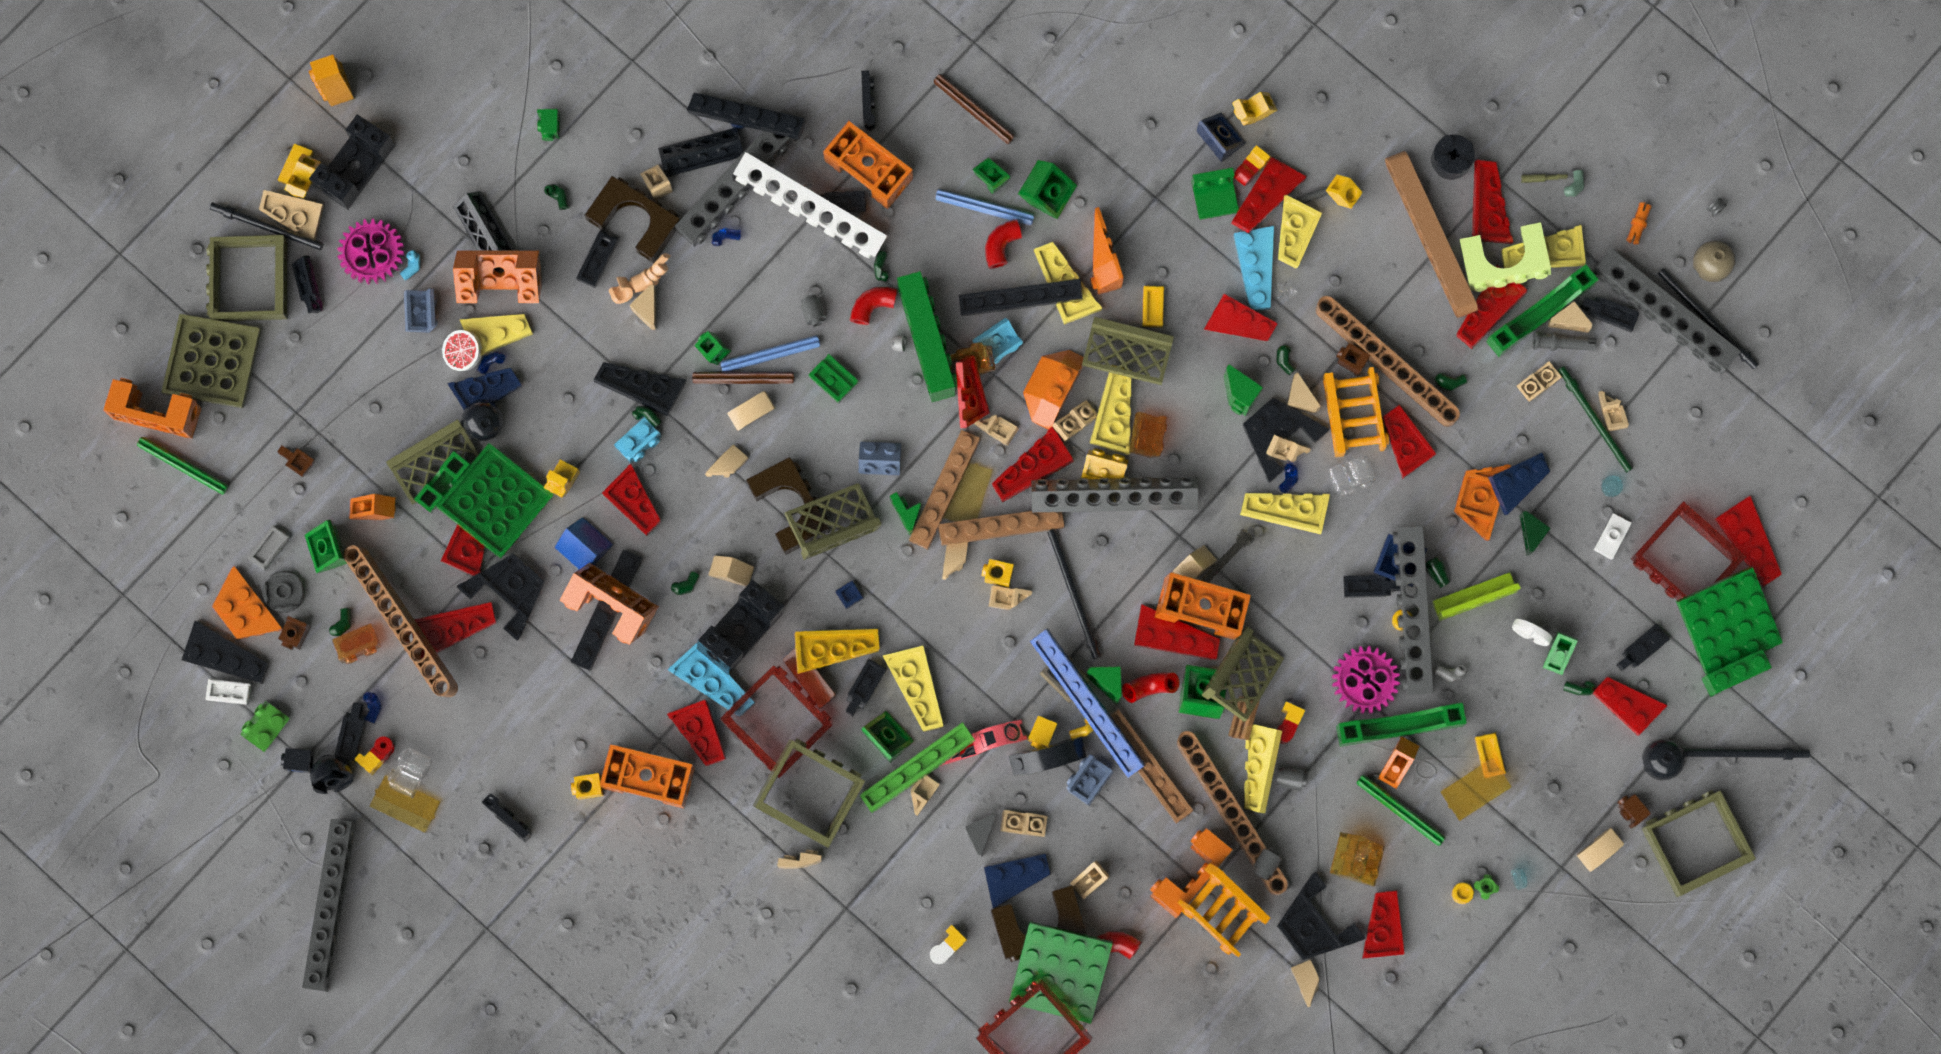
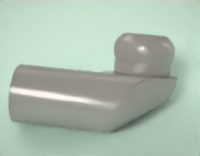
M1439 664L1434 674L1448 682H1455L1465 677L1467 669L1464 665H1457V667L1448 670Z

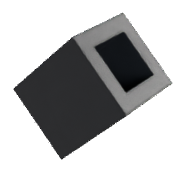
M286 748L285 753L281 755V766L288 772L310 774L315 753L311 750Z

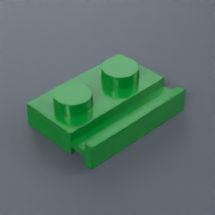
M830 354L808 374V377L838 404L859 383Z

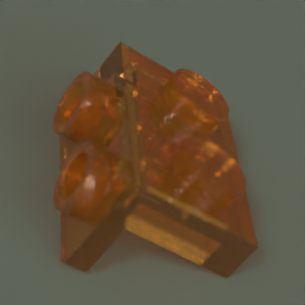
M982 342L973 343L970 348L958 349L955 354L950 355L951 360L960 361L966 356L974 355L980 376L996 370L992 346L983 345Z
M1142 412L1135 413L1129 453L1147 458L1159 457L1164 447L1163 437L1167 429V417H1156Z
M371 623L332 639L338 659L342 664H351L358 660L357 657L364 654L365 656L372 655L381 647Z

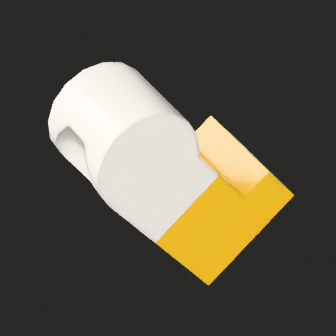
M952 925L946 930L949 936L930 951V959L935 964L945 963L967 941Z

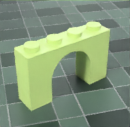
M1541 222L1521 226L1525 253L1522 260L1510 268H1497L1486 260L1480 235L1460 239V247L1470 290L1481 292L1489 287L1495 286L1500 288L1508 283L1515 282L1519 284L1526 282L1528 279H1544L1551 275V265Z

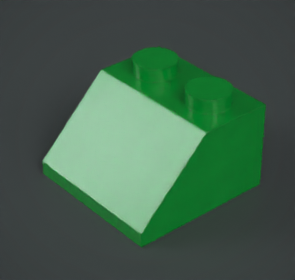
M1037 160L1018 195L1029 205L1058 219L1076 189L1077 184L1054 163Z
M1229 364L1223 376L1228 405L1231 406L1230 409L1234 413L1246 416L1259 398L1263 387Z
M1186 665L1180 693L1179 713L1220 719L1224 707L1214 699L1210 698L1207 700L1202 696L1203 691L1217 669ZM1221 690L1219 695L1224 699L1226 690Z

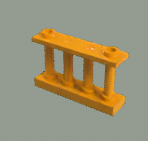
M1369 367L1367 376L1341 380L1334 378L1333 372L1325 373L1322 379L1335 458L1343 457L1346 450L1351 447L1379 444L1380 452L1384 451L1387 447L1386 445L1389 444V437L1387 432L1384 433L1377 391L1379 376L1378 373H1374V367ZM1369 384L1371 396L1343 400L1337 398L1336 390L1339 388ZM1368 404L1373 406L1374 416L1346 420L1340 418L1339 410H1342V408ZM1376 424L1377 436L1348 440L1343 438L1342 430H1345V428Z
M1209 863L1204 869L1211 875L1208 883L1190 905L1181 899L1177 903L1184 908L1182 912L1188 918H1194L1221 944V950L1228 955L1233 953L1240 957L1241 953L1234 947L1253 922L1259 920L1266 925L1270 917L1221 869ZM1221 885L1223 887L1222 893L1207 912L1201 916L1196 910L1215 886ZM1233 897L1235 905L1218 926L1214 928L1209 924L1210 920L1227 899ZM1246 909L1248 911L1246 919L1227 941L1221 934L1238 913Z

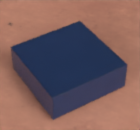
M853 580L835 591L845 609L864 599Z

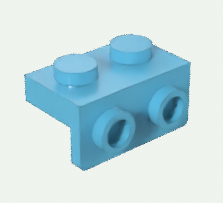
M1004 318L972 340L982 359L989 365L1000 362L1004 356L1016 351L1023 344L1022 339L1017 336L1007 318Z

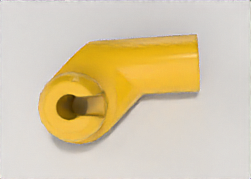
M1084 719L1086 725L1070 730L1069 734L1071 738L1085 737L1094 730L1087 720Z

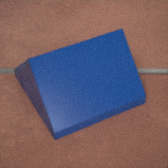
M582 517L565 529L555 549L575 567L581 569L588 563L595 565L613 544Z

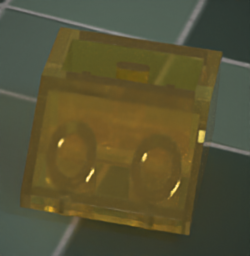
M1340 832L1330 873L1343 879L1375 887L1385 846L1360 835Z

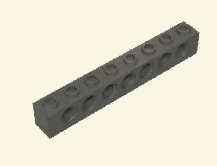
M783 109V110L781 111V113H785V114L791 115V114H790L788 111H786L785 109ZM763 131L675 225L676 232L694 247L698 243L702 244L708 236L707 233L719 226L721 223L720 219L725 214L728 215L735 207L734 204L739 199H744L749 192L748 189L752 186L749 183L745 186L735 180L737 176L733 174L745 152L773 167L776 163L775 160L789 150V145L793 140L796 142L798 139L787 136L780 139L776 137L777 134ZM770 146L773 148V151L765 153L763 149ZM759 170L753 171L751 179L753 181L761 180L762 173ZM726 190L733 192L730 197H723L722 193ZM711 205L719 207L715 212H710L708 208ZM697 220L705 221V224L701 227L694 225Z
M1613 249L1608 252L1593 271L1599 281L1610 285L1612 291L1619 296L1625 297L1633 308H1639L1644 312L1643 314L1648 320L1659 324L1660 329L1664 333L1674 336L1679 345L1689 348L1693 356L1699 360H1704L1713 372L1722 374L1741 352ZM1613 271L1620 272L1622 278L1614 277ZM1629 284H1635L1638 291H1632L1629 288ZM1645 297H1651L1654 304H1648L1645 301ZM1661 309L1667 310L1670 317L1663 316ZM1677 322H1682L1686 329H1679ZM1693 335L1700 336L1702 342H1696L1693 339ZM1709 348H1715L1718 355H1712Z
M1197 477L1031 480L1032 513L1198 509Z
M1423 526L1396 527V532H1393V544H1397L1398 553H1394V563L1398 565L1399 573L1395 574L1396 586H1400V594H1397V607H1401V615H1398V627L1402 628L1403 636H1399L1400 649H1404V657H1400L1401 670L1405 669V678H1402V690H1406L1407 695L1433 694ZM1408 541L1414 545V551L1410 554L1405 553L1403 550V545ZM1409 562L1413 563L1416 568L1415 572L1411 575H1408L1404 570L1405 565ZM1413 583L1416 585L1417 591L1414 595L1410 596L1406 593V586ZM1411 604H1415L1418 607V613L1415 616H1409L1407 613V608ZM1412 625H1416L1419 628V634L1416 637H1411L1408 633V629ZM1414 646H1418L1421 650L1417 658H1412L1409 653L1410 649ZM1415 667H1419L1422 670V675L1418 679H1414L1411 676V670Z
M330 820L302 985L304 989L328 992L356 824L352 821Z

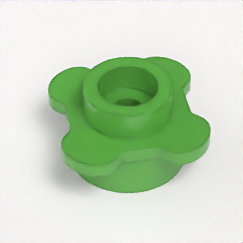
M1489 874L1484 875L1481 881L1474 883V889L1480 892L1481 898L1484 900L1489 899L1492 893L1499 891V886L1495 884L1492 876Z

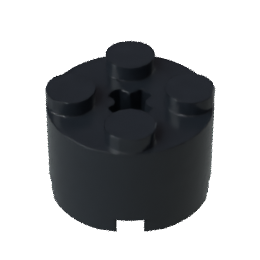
M1455 134L1442 137L1431 155V164L1436 173L1448 180H1455L1464 176L1469 171L1475 157L1472 142L1463 136ZM1451 155L1455 156V160L1451 159Z

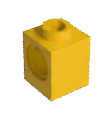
M1336 175L1326 189V192L1338 205L1351 209L1363 193L1351 178Z
M989 559V563L983 566L981 576H985V583L1009 588L1014 564ZM999 568L1002 570L1003 575L996 578L992 576L991 571Z
M1037 716L1028 741L1031 742L1030 746L1036 749L1049 746L1057 723Z
M596 773L574 777V782L571 783L572 795H576L578 800L604 796L603 789L600 786L601 775ZM584 782L592 783V788L589 792L581 790Z

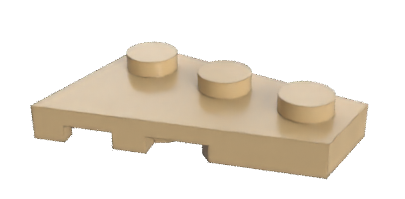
M263 191L259 207L260 211L293 232L316 240L324 209L323 204L271 191Z

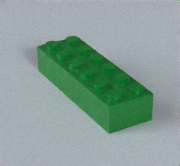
M921 271L897 277L899 295L931 403L954 397L955 390L957 389V378L955 372L951 373L950 371L952 370V361L949 353L945 354L947 350L944 335L939 334L941 332L939 317L933 314L935 313V304L932 295L928 296L929 284L927 277H922Z

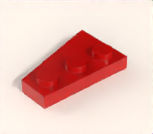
M1223 294L1204 330L1268 341L1278 323Z
M974 355L966 356L956 362L960 428H967L990 413Z
M1400 405L1382 417L1402 479L1436 455L1435 451Z
M631 464L602 492V495L646 536L661 522Z
M1606 677L1593 693L1637 736L1668 706L1609 677Z
M1397 891L1375 893L1362 959L1404 955Z

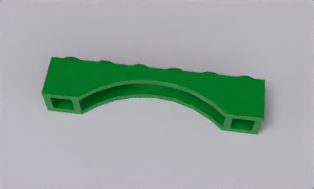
M1585 264L1532 307L1491 334L1486 341L1498 357L1502 356L1594 287L1599 279Z
M1463 703L1408 714L1338 723L1336 730L1339 746L1343 747L1463 727L1467 722Z

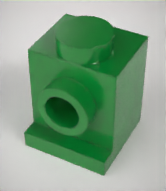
M537 109L539 119H541L537 122V129L542 134V140L553 141L554 139H559L560 114L558 109Z
M710 331L700 335L698 342L694 345L709 363L718 365L731 352L718 336Z

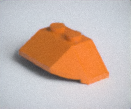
M1066 350L1041 357L1023 391L1033 423L1047 430L1053 426L1084 367L1082 366L1083 356L1071 350Z

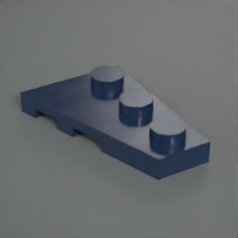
M511 368L487 373L475 378H467L459 382L447 383L463 409L478 399H487L496 403L522 387Z
M1538 453L1488 477L1504 515H1508L1550 472L1543 453Z
M1046 854L984 867L992 908L998 907L1000 904L1048 877L1050 871Z

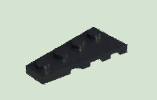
M603 362L594 378V382L668 416L686 384V379L671 378L669 375H657L645 370L637 371L629 367Z
M194 621L181 659L184 662L263 684L269 666L268 663L197 621Z

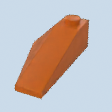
M1099 207L1095 208L1093 268L1092 277L1090 278L1093 290H1097L1098 295L1120 289L1123 283V274L1116 253H1113L1111 239L1105 235L1107 234V228Z

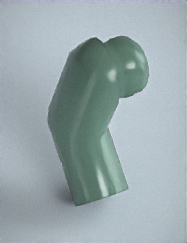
M1583 170L1573 171L1574 182L1564 188L1566 197H1575L1583 191Z

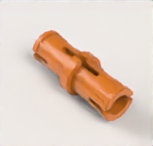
M1644 202L1639 203L1635 218L1631 221V230L1626 239L1627 242L1631 243L1633 236H1635L1634 245L1639 244L1643 229L1647 226V217L1652 208L1651 205L1647 204L1645 211H1643Z

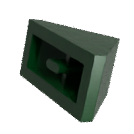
M1523 511L1519 517L1526 556L1535 551L1551 528L1529 512Z

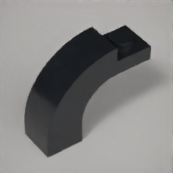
M1081 736L1066 739L1043 748L1009 755L1013 775L1016 776L1060 767L1083 759L1087 755Z

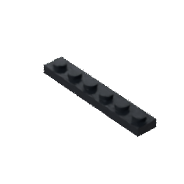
M693 93L687 108L688 113L799 140L806 124L805 118L699 93Z
M1081 279L959 295L961 316L1083 300Z
M623 549L611 577L630 587L643 558ZM599 600L571 659L572 664L591 671L618 613L611 608V605Z

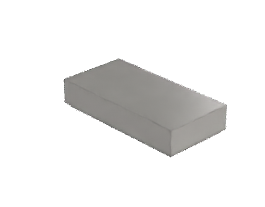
M272 525L248 556V559L266 571L290 540V537Z

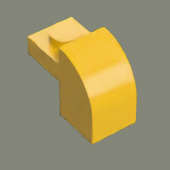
M1259 92L1248 100L1238 99L1232 103L1235 108L1234 113L1241 120L1243 126L1260 121L1277 111L1268 92Z
M301 154L284 190L293 196L304 198L312 184L309 178L321 162Z
M560 459L554 471L549 470L546 476L548 481L544 488L563 498L573 486L580 472L576 467Z

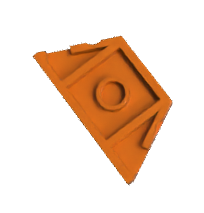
M1509 464L1493 468L1487 467L1481 470H1469L1464 473L1454 512L1486 541L1490 540L1500 505L1488 477L1511 467Z
M235 566L232 567L212 607L233 635L240 640L250 636L264 635V633L282 631L281 625Z

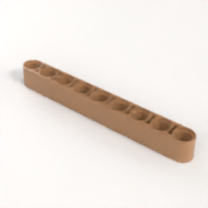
M1402 151L1385 158L1387 169L1455 316L1460 318L1478 311L1474 296L1406 151Z
M1323 296L1319 299L1316 306V314L1348 343L1370 355L1368 360L1441 425L1450 427L1456 423L1460 412L1450 400L1330 296ZM1324 303L1328 304L1331 310L1324 311L1321 305ZM1343 317L1346 320V324L1341 325L1337 323L1336 318ZM1354 330L1359 331L1362 337L1355 338L1351 332ZM1368 344H1373V345H1375L1376 348H1377V351H1375V352L1369 351V350L1367 349V345H1368ZM1385 357L1390 358L1392 364L1385 365L1382 359ZM1398 372H1406L1408 378H1400ZM1413 385H1420L1423 388V392H1416ZM1429 399H1437L1438 406H1432L1429 403ZM1444 412H1451L1454 415V419L1448 420Z
M355 545L348 546L344 550L345 561L432 691L442 697L455 696L458 691L457 682L366 548ZM358 551L359 555L355 560V553ZM369 567L370 572L366 576L365 572L366 569ZM378 584H380L381 588L380 591L377 593L376 588ZM391 600L392 605L388 609L387 604ZM402 616L403 622H402V624L399 626L398 621H399V618ZM413 633L414 639L410 642L409 637ZM422 650L425 651V656L423 657V659H421ZM435 666L436 673L432 675V668ZM447 683V690L444 692L443 685Z
M1190 731L1182 732L1177 739L1178 749L1251 865L1254 866L1262 850L1267 849L1197 737ZM1183 737H1189L1192 740L1190 747L1182 745L1181 739ZM1196 754L1203 757V763L1200 765L1195 764L1192 760V757ZM1207 772L1212 773L1215 777V780L1211 783L1204 780V774ZM1217 790L1224 791L1226 799L1218 800L1215 797V792ZM1234 808L1237 811V817L1234 819L1229 818L1226 810ZM1239 826L1248 828L1249 833L1247 836H1240L1238 834ZM1250 844H1257L1259 846V854L1255 855L1249 851ZM1277 867L1273 876L1269 877L1268 880L1260 878L1267 890L1273 895H1280L1287 889V880L1279 867ZM1280 880L1283 885L1282 890H1274L1272 888V881Z

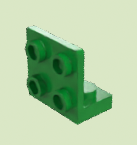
M1233 168L1193 174L1191 184L1200 220L1236 214L1239 208L1233 185Z

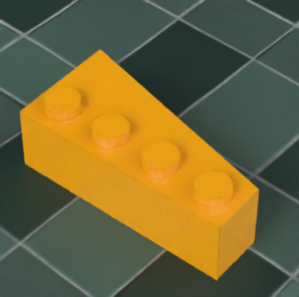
M332 54L310 62L312 68L309 70L310 77L319 90L320 95H322L324 102L328 101L332 107L354 99L342 62Z

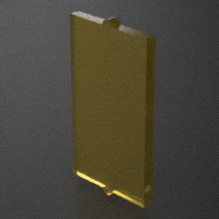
M969 463L945 513L944 519L958 522L978 518L992 470L980 467L977 463Z
M1492 758L1440 793L1448 803V808L1452 809L1458 820L1461 821L1510 789L1511 785L1503 775L1504 771L1499 769Z
M385 775L379 788L375 789L376 794L369 807L426 833L431 821L435 819L434 815L441 802Z

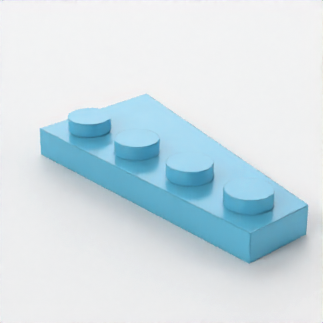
M1274 226L1254 229L1250 233L1245 231L1238 232L1233 235L1248 306L1255 311L1271 308Z
M697 643L667 669L738 717H741L755 704L730 675L723 672L696 649Z

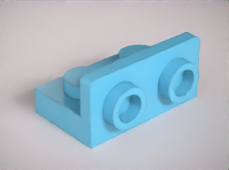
M644 417L618 440L614 446L632 464L634 461H640L645 456L644 452L649 447L654 448L660 442L659 438L662 436Z

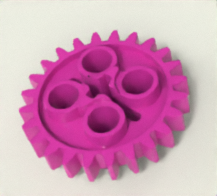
M372 218L370 224H368L366 219L363 220V225L356 222L357 228L355 229L349 226L350 233L343 232L346 239L339 240L343 247L337 248L340 253H343L337 257L339 260H342L340 266L346 268L344 272L347 275L351 273L350 277L353 280L358 277L359 283L366 279L368 285H370L373 279L376 284L379 283V278L386 282L387 274L393 277L391 271H399L396 264H403L399 257L405 256V253L400 250L404 248V244L398 243L402 238L400 235L396 236L397 230H391L389 223L384 227L382 220L376 224L374 218ZM367 235H370V244L374 249L372 251L373 259L375 262L374 269L372 268V259L368 254L370 252V248L367 242ZM377 237H384L383 242L379 244L375 243V239ZM357 241H364V244L361 247H355V243ZM381 256H387V260L384 263L378 262ZM361 260H367V264L364 267L358 266Z
M1360 646L1358 653L1352 648L1350 650L1351 656L1344 653L1345 661L1342 659L1337 661L1341 667L1335 666L1333 668L1338 673L1331 676V678L1337 680V682L1332 684V687H1338L1334 695L1341 694L1342 697L1339 699V702L1345 700L1347 702L1345 708L1352 705V712L1360 708L1361 714L1365 712V709H1368V712L1372 714L1374 707L1379 712L1381 711V704L1387 707L1388 702L1386 700H1394L1391 693H1398V690L1393 688L1400 685V682L1394 680L1400 676L1398 673H1393L1397 665L1390 666L1392 658L1384 659L1386 652L1381 656L1378 655L1379 648L1374 653L1371 652L1370 646L1367 647L1365 652L1362 646ZM1365 661L1368 664V670H1361L1358 667V662ZM1350 669H1354L1357 674L1352 673ZM1375 674H1383L1385 676V682H1377L1375 679ZM1368 676V682L1366 684H1363V678ZM1346 678H1354L1356 686L1349 687L1346 684ZM1371 684H1373L1376 687H1379L1381 689V692H1378L1376 688L1373 687ZM1370 690L1373 693V699H1365L1363 691Z

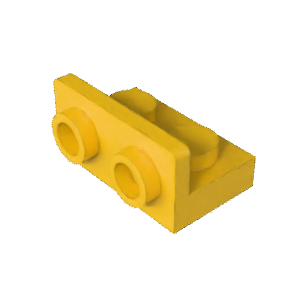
M1094 448L1093 450H1088L1081 478H1123L1128 460L1119 454H1113V456L1105 454V451Z

